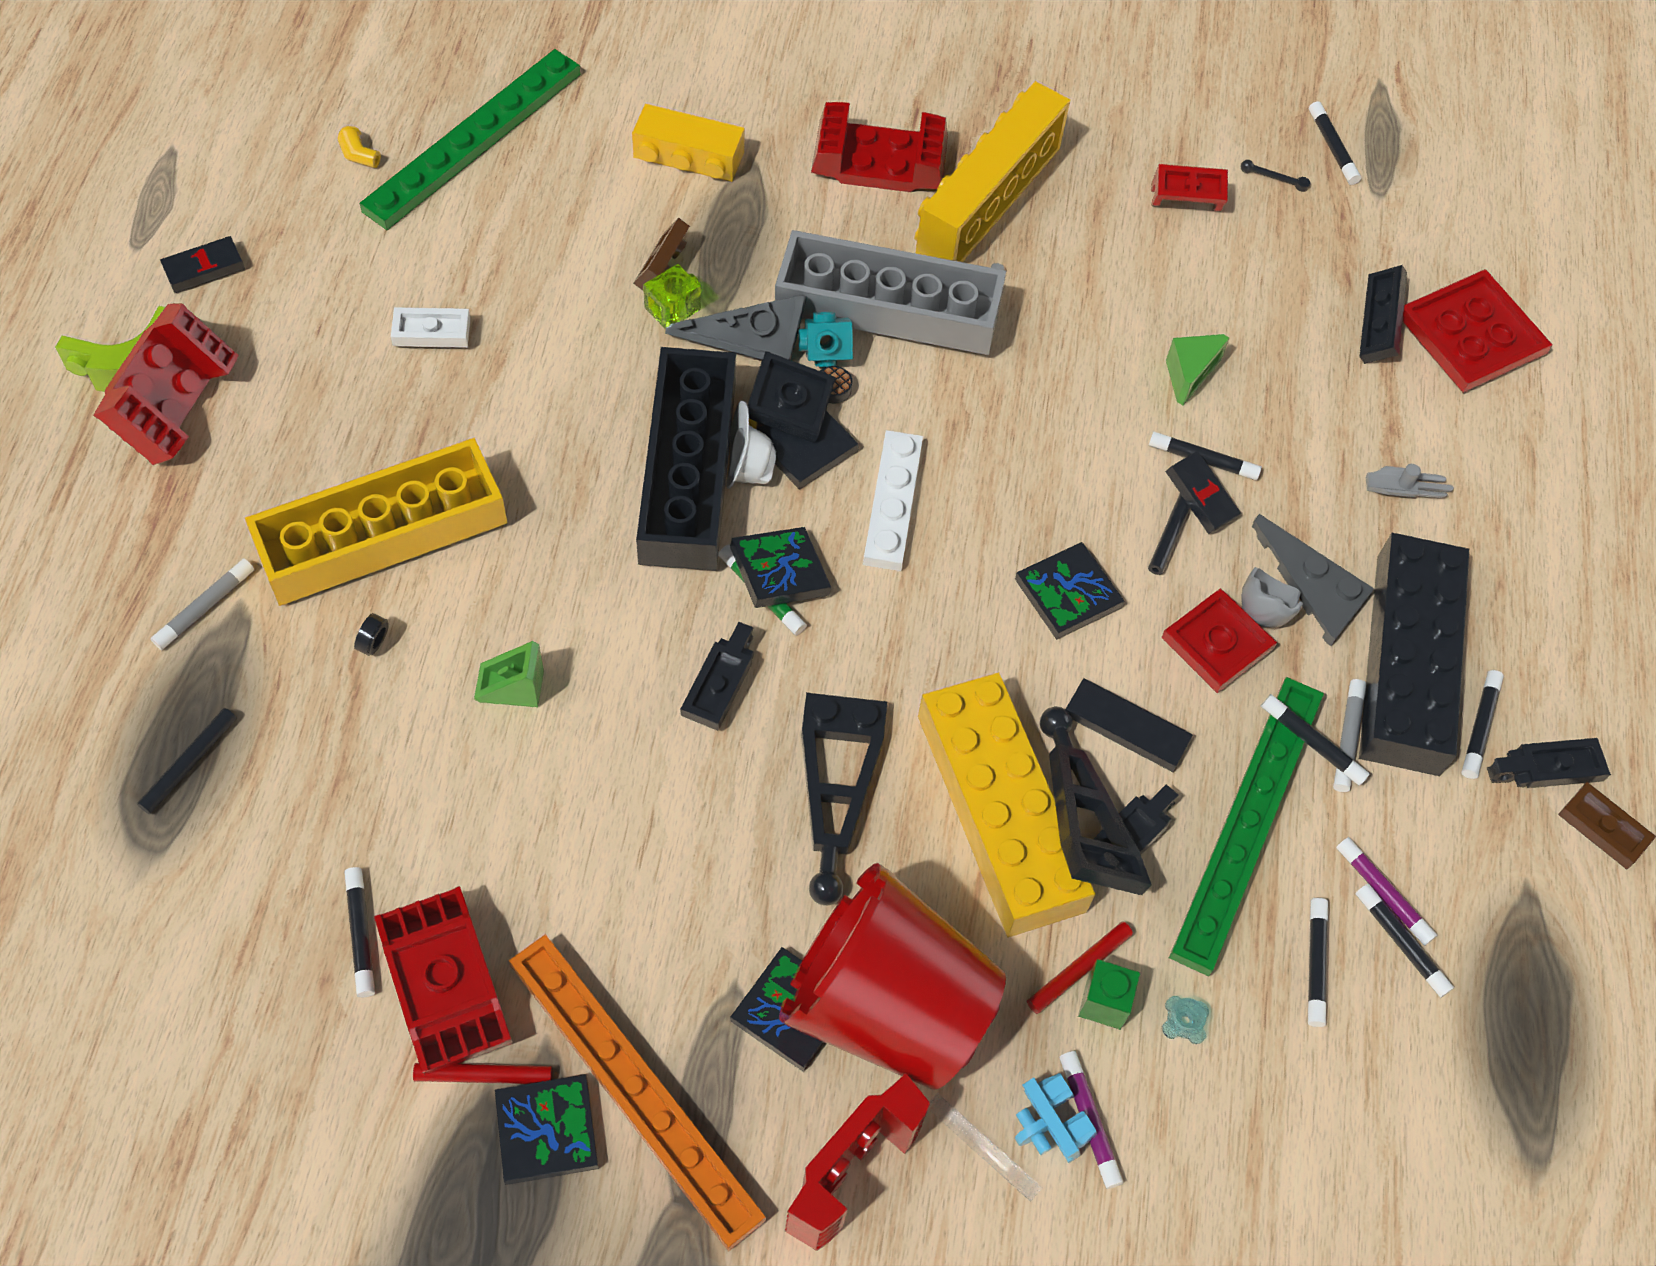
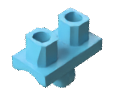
M1059 1073L1039 1083L1036 1082L1035 1078H1032L1022 1084L1025 1094L1041 1119L1035 1121L1028 1108L1016 1114L1024 1128L1015 1136L1018 1145L1023 1146L1032 1141L1039 1154L1043 1155L1052 1149L1044 1136V1133L1049 1131L1068 1163L1080 1157L1079 1149L1085 1146L1097 1134V1131L1084 1111H1081L1064 1123L1061 1122L1054 1109L1074 1097L1062 1075Z

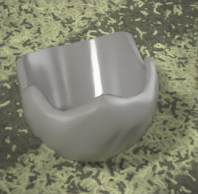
M1255 567L1242 587V609L1259 626L1269 628L1280 627L1288 623L1299 613L1303 605L1299 601L1301 592L1297 588L1280 582L1260 568Z

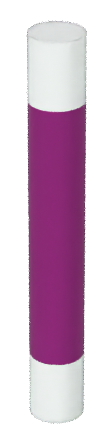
M1349 837L1336 847L1424 946L1437 936L1434 930Z
M1076 1051L1065 1053L1059 1058L1073 1093L1078 1112L1084 1111L1097 1131V1134L1089 1142L1106 1189H1111L1122 1185L1123 1180L1077 1053Z

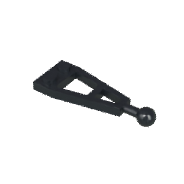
M806 692L801 738L813 851L821 852L820 870L810 881L809 893L816 903L823 906L835 904L843 894V883L836 874L838 854H847L875 771L884 741L887 701ZM815 738L869 744L856 786L819 782ZM821 802L849 805L840 835L824 833Z
M1059 706L1046 709L1040 717V728L1046 736L1053 738L1055 747L1049 753L1060 844L1072 879L1143 895L1152 884L1140 851L1085 751L1073 747L1069 736L1072 728L1070 713ZM1071 769L1080 786L1073 784ZM1077 807L1095 812L1110 843L1081 836Z

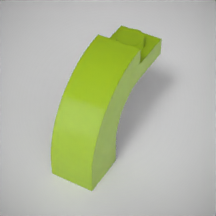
M158 306L145 330L155 322L165 307ZM143 332L129 341L114 345H102L62 335L55 348L66 370L78 376L88 375L95 390L105 392L106 387Z

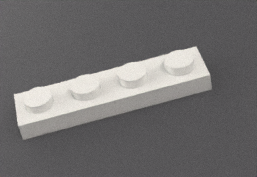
M888 430L885 432L863 565L896 571L902 570L923 436Z

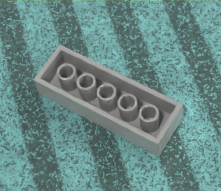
M792 230L775 284V301L804 295L807 296L802 319H813V313L835 312L836 318H849L852 321V329L989 355L1002 301L1006 271Z

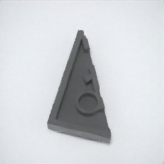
M797 295L680 321L666 326L665 334L762 359L765 351L792 360L807 296Z
M1259 514L1252 525V528L1257 533L1259 542L1264 549L1269 547L1278 560L1279 565L1277 569L1286 583L1301 592L1299 598L1303 603V609L1307 615L1313 614L1325 632L1322 638L1328 645L1332 646L1369 598L1374 588Z

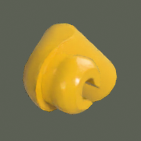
M343 127L339 131L338 142L344 157L349 161L377 168L381 159L380 152L362 145L359 136L362 133L357 127Z

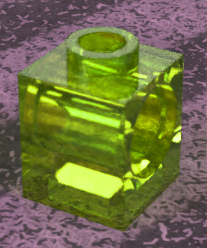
M679 264L643 284L644 308L665 330L669 324L683 321L701 310L702 286L695 275L692 273L688 274Z

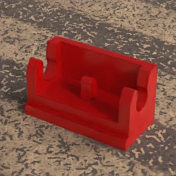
M1159 164L1151 183V192H1155L1151 206H1160L1162 199L1213 203V211H1222L1224 204L1228 201V169Z

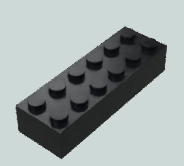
M661 347L636 537L638 565L717 571L736 386L735 352Z
M1392 532L1377 556L1359 759L1440 777L1456 757L1469 548Z

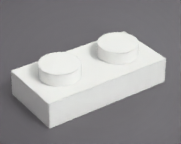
M394 307L391 328L392 345L468 348L469 309Z

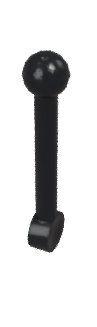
M1244 160L1240 166L1244 173L1252 171L1295 185L1296 189L1301 192L1307 191L1310 186V180L1306 177L1296 179L1256 166L1251 160Z

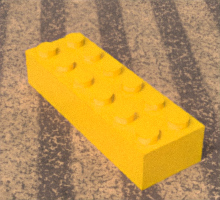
M1036 81L1026 92L1021 91L1017 95L1011 109L1007 113L1003 111L999 115L994 128L989 133L984 132L970 155L967 153L963 155L951 176L946 175L942 179L937 192L931 198L926 197L921 203L918 210V216L920 217L919 227L914 236V239L917 241L915 253L963 262L1059 151L1071 99Z
M475 437L245 517L279 606L507 524L503 497Z
M1000 673L922 694L918 719L1007 938L1087 913L1095 892L1091 883L1072 879L1060 844L1055 800Z

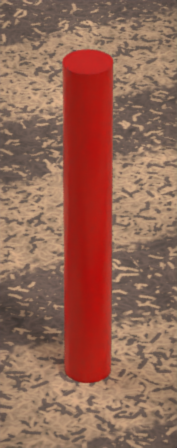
M1123 921L1115 926L1026 1001L1029 1008L1035 1014L1043 1011L1092 970L1097 959L1104 960L1133 935L1130 926Z
M415 1063L413 1081L531 1084L552 1080L553 1067L455 1064L424 1076L419 1063Z

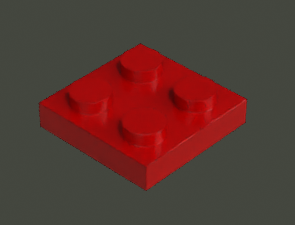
M1221 588L1165 629L1161 637L1216 693L1220 692L1270 653L1277 643Z

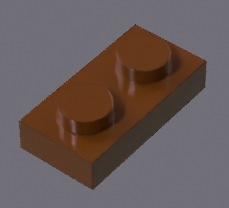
M678 217L662 234L635 279L634 285L645 292L655 282L659 285L662 284L672 269L668 265L671 257L675 260L687 244L683 239L690 227L687 223Z
M1588 782L1578 790L1558 813L1561 818L1626 870L1637 861L1656 838L1652 832Z

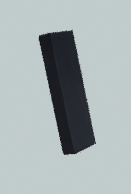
M1403 265L1368 274L1359 354L1364 364L1399 355L1407 271Z
M1085 678L1081 681L1066 707L1072 720L1171 772H1174L1193 734Z

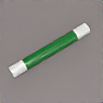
M730 545L724 546L718 556L744 582ZM786 603L767 606L795 636L801 634L807 627V624Z

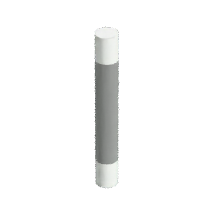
M243 558L150 638L151 641L160 650H163L254 571L253 566Z
M1360 679L1350 681L1339 748L1354 761L1366 691V682ZM1336 768L1333 788L1339 792L1350 791L1351 779Z

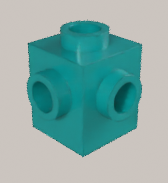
M835 312L813 313V319H805V329L798 330L799 351H805L808 361H814L815 366L819 367L836 366L837 360L853 359L852 321L849 318H836ZM830 335V339L826 343H820L823 336Z

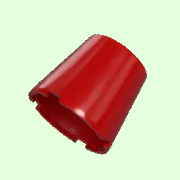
M875 863L858 878L856 884L861 889L853 899L844 895L817 934L790 983L791 986L797 989L793 1001L788 997L783 1001L779 1020L788 1027L895 1074L903 1076L906 1073L912 1081L929 1089L937 1090L946 1085L972 1059L977 1046L998 1014L1006 985V974L892 872L881 864Z

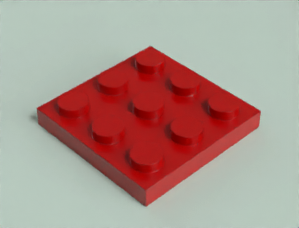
M1486 269L1404 305L1403 323L1463 393L1547 354L1553 345Z

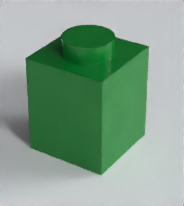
M1097 959L1088 975L1078 1017L1121 1030L1131 1014L1140 972Z

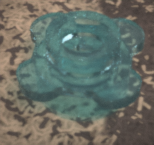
M1170 997L1165 1003L1168 1015L1167 1021L1162 1025L1164 1035L1169 1039H1175L1176 1037L1186 1038L1192 1044L1202 1043L1206 1038V1032L1203 1027L1209 1014L1206 1004L1191 998ZM1182 1017H1188L1189 1023H1183Z

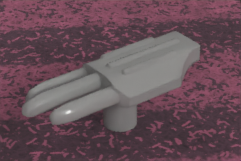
M1408 464L1406 468L1385 466L1378 471L1368 472L1366 475L1367 491L1386 495L1444 498L1448 495L1445 492H1451L1454 489L1452 485L1417 482V480L1445 482L1446 477L1421 473L1420 467L1416 464Z

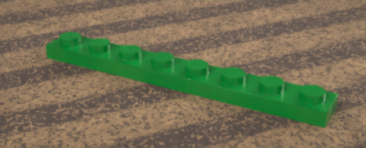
M553 49L359 203L361 212L385 230L390 229L581 75L580 65L558 50Z
M1286 677L1276 698L1311 726L1324 693ZM1270 714L1168 957L1208 977L1213 972L1304 745L1303 740Z

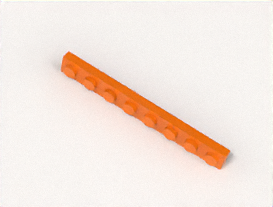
M543 935L509 960L511 968L728 1252L766 1221L765 1215L547 935Z

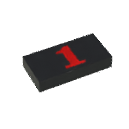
M231 236L160 259L174 294L245 270L243 261Z
M1198 451L1175 463L1165 471L1208 534L1241 514Z

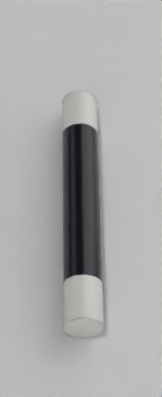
M1319 101L1312 103L1309 106V111L1349 185L1358 183L1361 180V175L1324 107Z
M1154 431L1149 446L1185 458L1198 451L1207 465L1256 481L1262 466Z
M1497 670L1487 672L1461 773L1469 779L1478 778L1504 677Z
M1272 694L1261 704L1260 707L1358 786L1369 776L1370 773Z
M352 867L346 869L344 873L357 997L365 998L375 994L363 873L361 868Z
M1366 884L1355 893L1356 896L1441 998L1454 989V986L1370 884Z
M1324 898L1311 899L1308 1025L1313 1027L1326 1026L1328 900Z

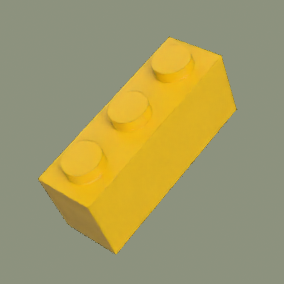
M646 103L632 132L633 158L733 182L744 154V127Z

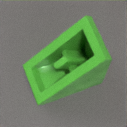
M1218 334L1173 338L1166 358V364L1176 401L1183 406L1221 361L1229 341L1228 336Z
M531 641L480 663L474 700L480 703L538 708L544 675L539 644Z

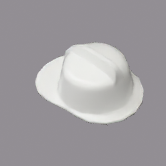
M742 400L738 403L732 420L730 466L726 481L727 489H730L734 482L768 483L772 478L776 461V451L771 439L766 434L749 426L747 403Z

